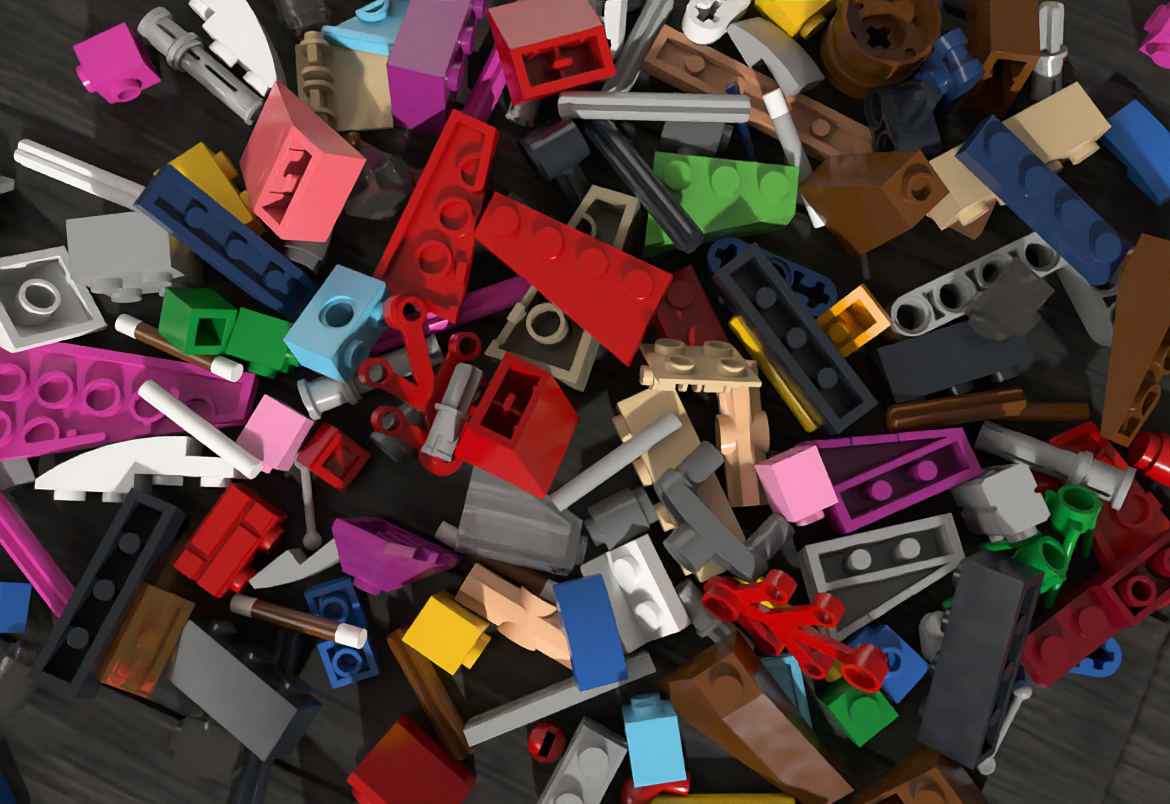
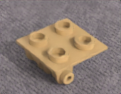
M306 32L304 40L300 44L295 45L298 98L337 133L352 130L365 131L394 128L386 67L389 56L332 46L324 40L321 32Z
M662 338L657 339L655 344H640V350L648 365H642L640 368V384L649 385L650 390L675 391L676 384L681 392L687 390L688 384L692 385L693 392H700L702 389L704 392L729 393L731 388L738 389L739 386L761 387L762 382L736 348L729 343L706 341L704 346H686L682 341Z

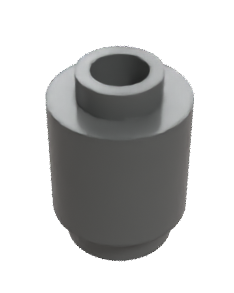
M639 486L633 490L626 487L588 507L587 509L591 517L584 520L583 523L595 546L597 547L605 543L607 549L611 551L649 531V525L659 519L642 486Z

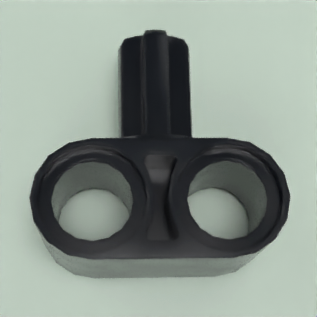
M915 79L874 86L867 90L864 101L865 115L876 153L921 150L928 161L941 155L940 134L932 112L936 108L938 101L942 98L940 88H932L929 81L921 82Z
M556 115L518 139L517 144L525 159L539 177L547 181L555 178L573 211L576 212L592 187L578 164L590 155V150L584 137L572 120L565 116Z

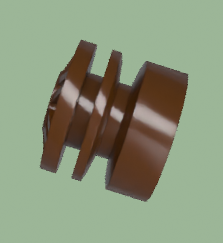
M843 0L821 37L819 59L823 73L836 89L850 98L865 100L866 92L870 87L907 81L931 52L933 44L940 38L942 15L938 0Z

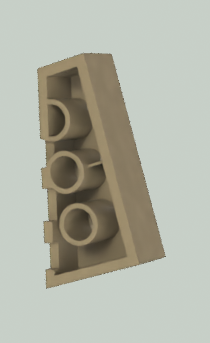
M592 185L567 225L630 255L643 218V211L637 197ZM531 285L521 302L516 303L507 317V324L498 338L492 340L484 355L496 364H500L506 351L551 373L558 384L584 392L600 343Z

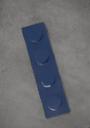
M994 115L983 119L956 153L955 157L1092 286L1106 284L1125 258L1127 252L1132 248L1121 235Z
M165 164L160 168L133 204L134 207L284 321L294 324L321 287L171 164Z

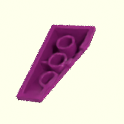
M379 517L336 518L332 526L342 571L355 577L352 582L354 586L377 596L381 590L390 592L457 567L463 558L459 554Z

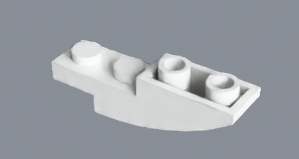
M191 0L188 3L206 21L202 27L214 41L209 48L230 68L235 63H238L247 71L243 78L257 93L265 98L270 93L275 81H279L287 87L278 54L266 30L246 0Z
M162 436L124 441L80 454L36 478L35 489L54 490V500L85 501L86 491L103 492L102 502L123 503L131 487L146 494H152V484L183 486V476L201 477L200 486L224 488H228L231 484V478L248 479V477L222 457H202L203 443L196 438L188 436Z

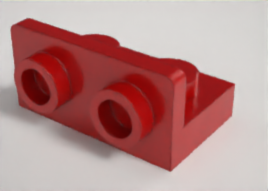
M689 265L672 273L673 280L651 324H655L661 338L679 340L686 346H704L706 341L729 343L692 266Z

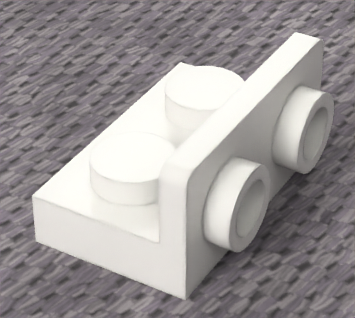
M648 534L618 546L581 566V572L584 577L601 573L603 576L624 655L633 652L647 642L679 632L691 624Z

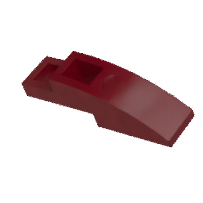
M1170 528L1101 569L1058 599L1051 609L1046 608L1036 616L1038 622L1029 628L1020 663L1038 687H1050L1122 628L1135 627L1170 599Z

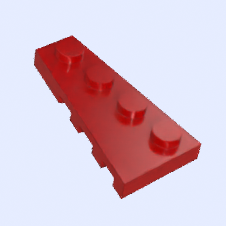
M453 108L372 278L383 281L392 294L396 292H414L425 301L427 311L459 326L477 242L473 233L482 218L499 132L495 127Z
M497 192L494 193L473 233V236L479 243L522 279H525L555 307L563 311L586 333L601 343L629 368L673 280L672 274Z
M1092 421L1083 422L1043 440L1055 447L1076 454L1079 451L1085 452V450L1093 452L1094 459L1124 470L1129 466L1106 438L1100 436L1101 431ZM1133 478L1120 510L1111 508V502L1098 497L1102 501L1103 506L1097 516L1092 549L1103 569L1126 553L1170 528V521L1160 510L1162 505L1150 491H1144L1135 478ZM1170 599L1166 601L1163 605H1161L1159 608L1170 604Z

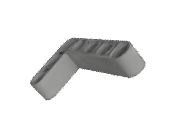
M1033 232L900 296L883 308L894 323L881 333L886 339L894 343L925 334L1056 271L1090 337L1101 346L1111 347L1114 329L1113 315L1116 313L1119 281L1123 274V260L1108 282L1102 284L1101 289L1092 286L1036 232ZM1026 249H1030L1037 255L1038 267L1032 266L1027 261L1025 256ZM983 269H989L995 274L997 278L996 288L986 284L982 276ZM941 288L951 291L955 296L956 304L954 309L946 307L941 302L939 296ZM898 308L906 309L912 314L914 318L912 330L905 329L899 324L896 317Z

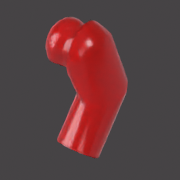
M686 771L687 780L634 787L633 776L631 775L624 781L621 787L620 803L649 804L661 792L686 797L690 784V771Z

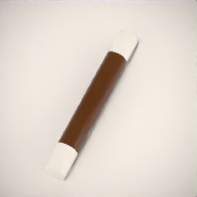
M121 314L116 320L115 328L121 333L229 381L236 382L242 376L243 366L221 355H183L158 333L159 328L127 314Z
M443 521L434 536L435 539L556 604L552 585L558 583Z
M243 594L234 595L230 603L231 612L358 649L364 646L367 639L366 629Z

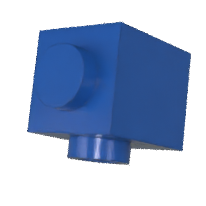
M875 620L870 625L866 624L853 632L846 642L853 649L858 648L863 643L871 644L886 654L888 658L886 664L889 671L880 688V692L896 703H899L931 668L891 628Z

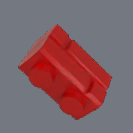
M231 483L172 564L176 569L188 578L195 580L199 586L215 597L230 596L233 592L240 594L249 586V580L257 574V570L252 566L262 552L270 554L284 538L286 530L281 526L288 516L248 486L241 483Z

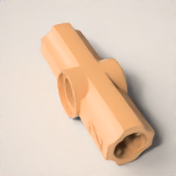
M746 359V363L758 377L757 360ZM739 386L738 389L731 388L729 393L716 392L719 414L715 416V436L717 449L725 460L723 468L726 498L731 507L769 505L754 467L755 464L766 460V454H768L770 448L768 419L766 412L761 410L759 387Z
M475 563L454 600L476 612L479 616L498 625L497 629L499 632L520 646L531 651L538 649L572 670L566 637L561 631L557 606L528 590L526 587L522 586L519 588L479 563Z

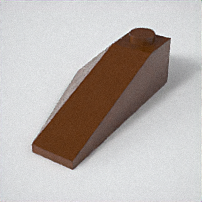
M1143 233L1137 245L1127 252L1122 263L1123 274L1119 281L1100 436L1125 447H1129L1159 401L1161 394L1159 381L1163 375L1170 373V241Z
M738 629L659 679L658 685L687 723L786 795L793 797L797 803L832 804L854 791L853 783Z

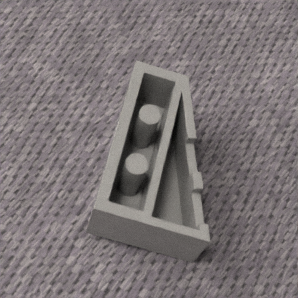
M952 513L806 545L797 553L810 605L817 593L825 592L837 597L845 606V612L836 627L826 628L816 625L818 632L839 642L956 569L959 562L966 558Z

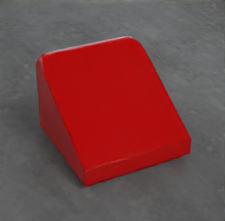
M325 422L313 435L296 460L341 493H344L371 457V454L338 428Z

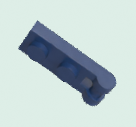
M961 28L948 32L933 44L935 50L912 79L920 80L921 82L929 81L932 88H940L942 98L932 111L935 122L945 118L986 73L978 58L973 60L965 46L969 41Z

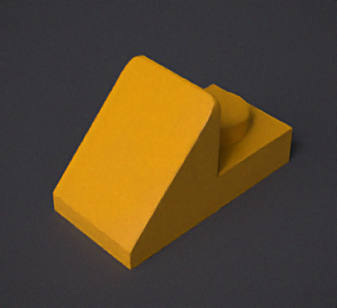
M864 283L815 319L844 358L894 323Z

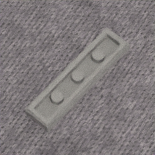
M642 648L624 656L629 678L627 680L579 692L575 686L573 676L469 718L463 730L469 747L656 672L648 650Z

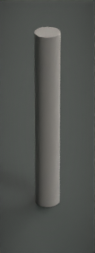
M672 410L668 411L552 493L550 498L559 511H563L682 427L680 420Z

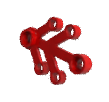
M396 292L386 299L383 305V317L391 328L402 332L414 384L394 373L391 364L382 358L371 357L365 359L359 366L358 375L364 385L372 388H381L421 411L426 431L405 421L404 413L399 408L389 405H382L374 410L371 416V425L377 433L395 436L417 448L420 462L428 472L438 476H447L457 471L464 461L454 456V453L469 422H465L451 456V462L441 461L439 457L436 458L426 454L421 449L427 440L438 410L434 409L435 404L442 403L456 366L459 363H465L477 358L481 351V341L472 332L460 331L454 333L448 342L449 351L434 377L422 329V324L427 316L425 301L414 292ZM408 302L415 308V315L409 321L403 315V308ZM466 337L470 343V348L463 355L460 352L459 344ZM374 364H378L382 369V376L376 382H373L369 376L370 368ZM482 379L479 386L481 389L480 396L473 401L468 415L471 417L489 385V382L485 379ZM387 412H391L394 416V423L389 429H384L382 418Z
M776 569L770 570L763 582L742 584L730 576H712L704 584L702 604L706 610L716 618L726 622L737 620L753 638L755 646L764 654L778 657L783 648L786 647L798 661L800 669L808 676L818 680L826 678L833 665L832 658L843 663L840 669L841 674L852 686L865 692H877L880 690L889 671L886 664L888 658L881 649L867 643L860 644L858 648L853 649L808 627L821 625L826 628H834L837 626L845 612V606L834 595L820 592L816 594L811 605L769 608L759 602L772 601L780 605L787 604L796 589L794 579L787 573Z

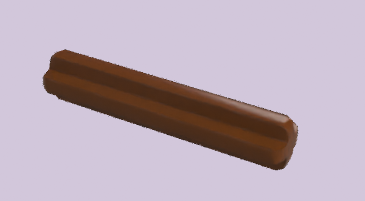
M1014 386L890 405L884 413V420L887 423L888 431L897 434L1019 415L1022 413V409L1026 408L1027 400L1024 398L1023 390Z
M404 625L387 636V643L451 761H461L470 756L476 747L475 745L469 747L463 732L465 724L430 660L402 641V638L410 628V625Z

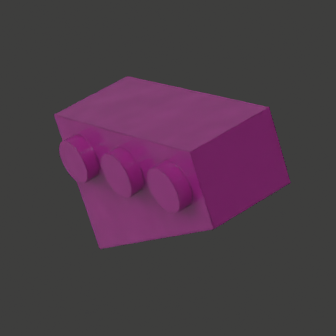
M410 0L386 63L395 126L437 136L441 135L453 108L455 109L456 97L463 81L467 56L469 57L473 53L475 47L478 18H485L489 0Z
M962 427L813 440L794 445L795 447L816 445L839 501L823 509L834 533L847 534L983 474Z

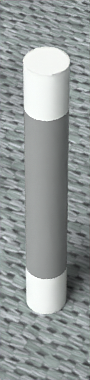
M778 88L764 94L762 98L789 166L800 167L799 185L813 171L781 89ZM802 196L814 228L824 226L825 224Z

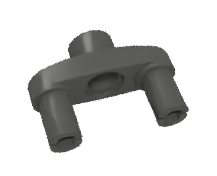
M703 441L675 469L668 468L654 482L659 499L678 525L663 544L671 556L693 574H697L712 559L735 577L747 583H755L768 570L767 562L795 534V530L782 516L773 513L745 542L740 541L697 497L696 490L725 461L717 448L708 441Z

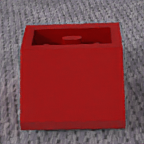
M521 0L486 10L513 107L560 94L561 91H573L599 84L617 75L604 25L588 0Z
M506 351L461 438L454 456L544 500L580 422V417L551 373Z
M404 713L346 781L353 786L352 794L360 804H462L472 790L477 777L459 761H451L446 750Z

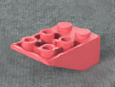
M275 81L242 154L239 165L253 212L281 239L326 242L367 159L283 83Z

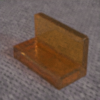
M144 583L96 678L102 683L149 699L195 603L175 593H170Z

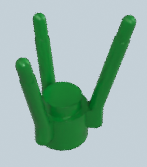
M1065 485L1059 489L1058 493L1047 490L1043 499L1051 514L1049 518L1052 528L1058 534L1065 536L1062 547L1068 556V562H1070L1080 534H1082L1081 557L1089 558L1093 547L1097 516L1103 506L1102 501L1091 490L1080 485ZM1062 582L1047 590L1043 603L1045 608L1051 609L1054 606Z
M1040 531L1027 539L1014 543H1009L1007 538L995 542H981L978 546L981 551L986 548L994 551L1018 548L1012 559L1045 571L1038 598L1052 586L1067 579L1065 573L1068 570L1069 562L1065 549L1053 537H1043ZM954 596L943 601L942 606L944 609H948L952 605Z

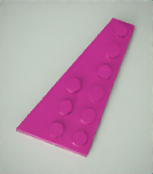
M61 342L16 353H11L0 347V462L101 447L134 439L187 434L186 430L138 394L142 384L148 380H153L217 429L246 425L251 416L260 379L254 373L243 372L238 381L232 382L191 363Z

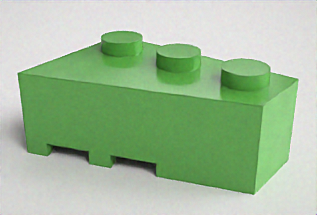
M655 151L652 171L703 231L704 241L701 244L715 242L722 237L743 238L785 229L795 215L800 167ZM647 211L642 259L656 256L658 253L677 250L678 248Z

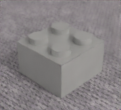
M141 211L66 219L70 279L90 287L93 293L108 295L113 302L130 303L142 300V294L159 292V295L164 297L165 287H205L202 258Z

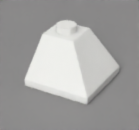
M65 246L0 258V347L11 353H16L102 331L107 327L87 287L70 279L69 255Z

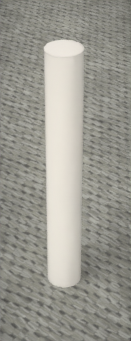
M148 380L142 384L138 394L225 461L249 479L255 478L263 468L261 461L153 380Z

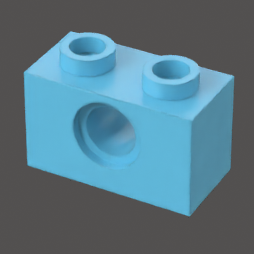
M337 264L283 340L302 366L347 385L355 372L359 370L361 363L368 358L370 350L380 335L390 327L383 317V305L391 294L383 281Z
M647 693L631 697V704L623 705L622 712L634 787L687 780L677 715L670 699L661 700L659 693Z

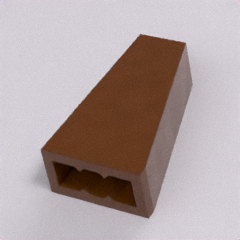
M967 0L964 34L969 42L965 47L973 60L977 58L980 60L986 73L958 103V111L1004 116L1041 57L1038 0Z
M921 150L830 155L798 185L799 192L851 259H855L912 229L950 193Z

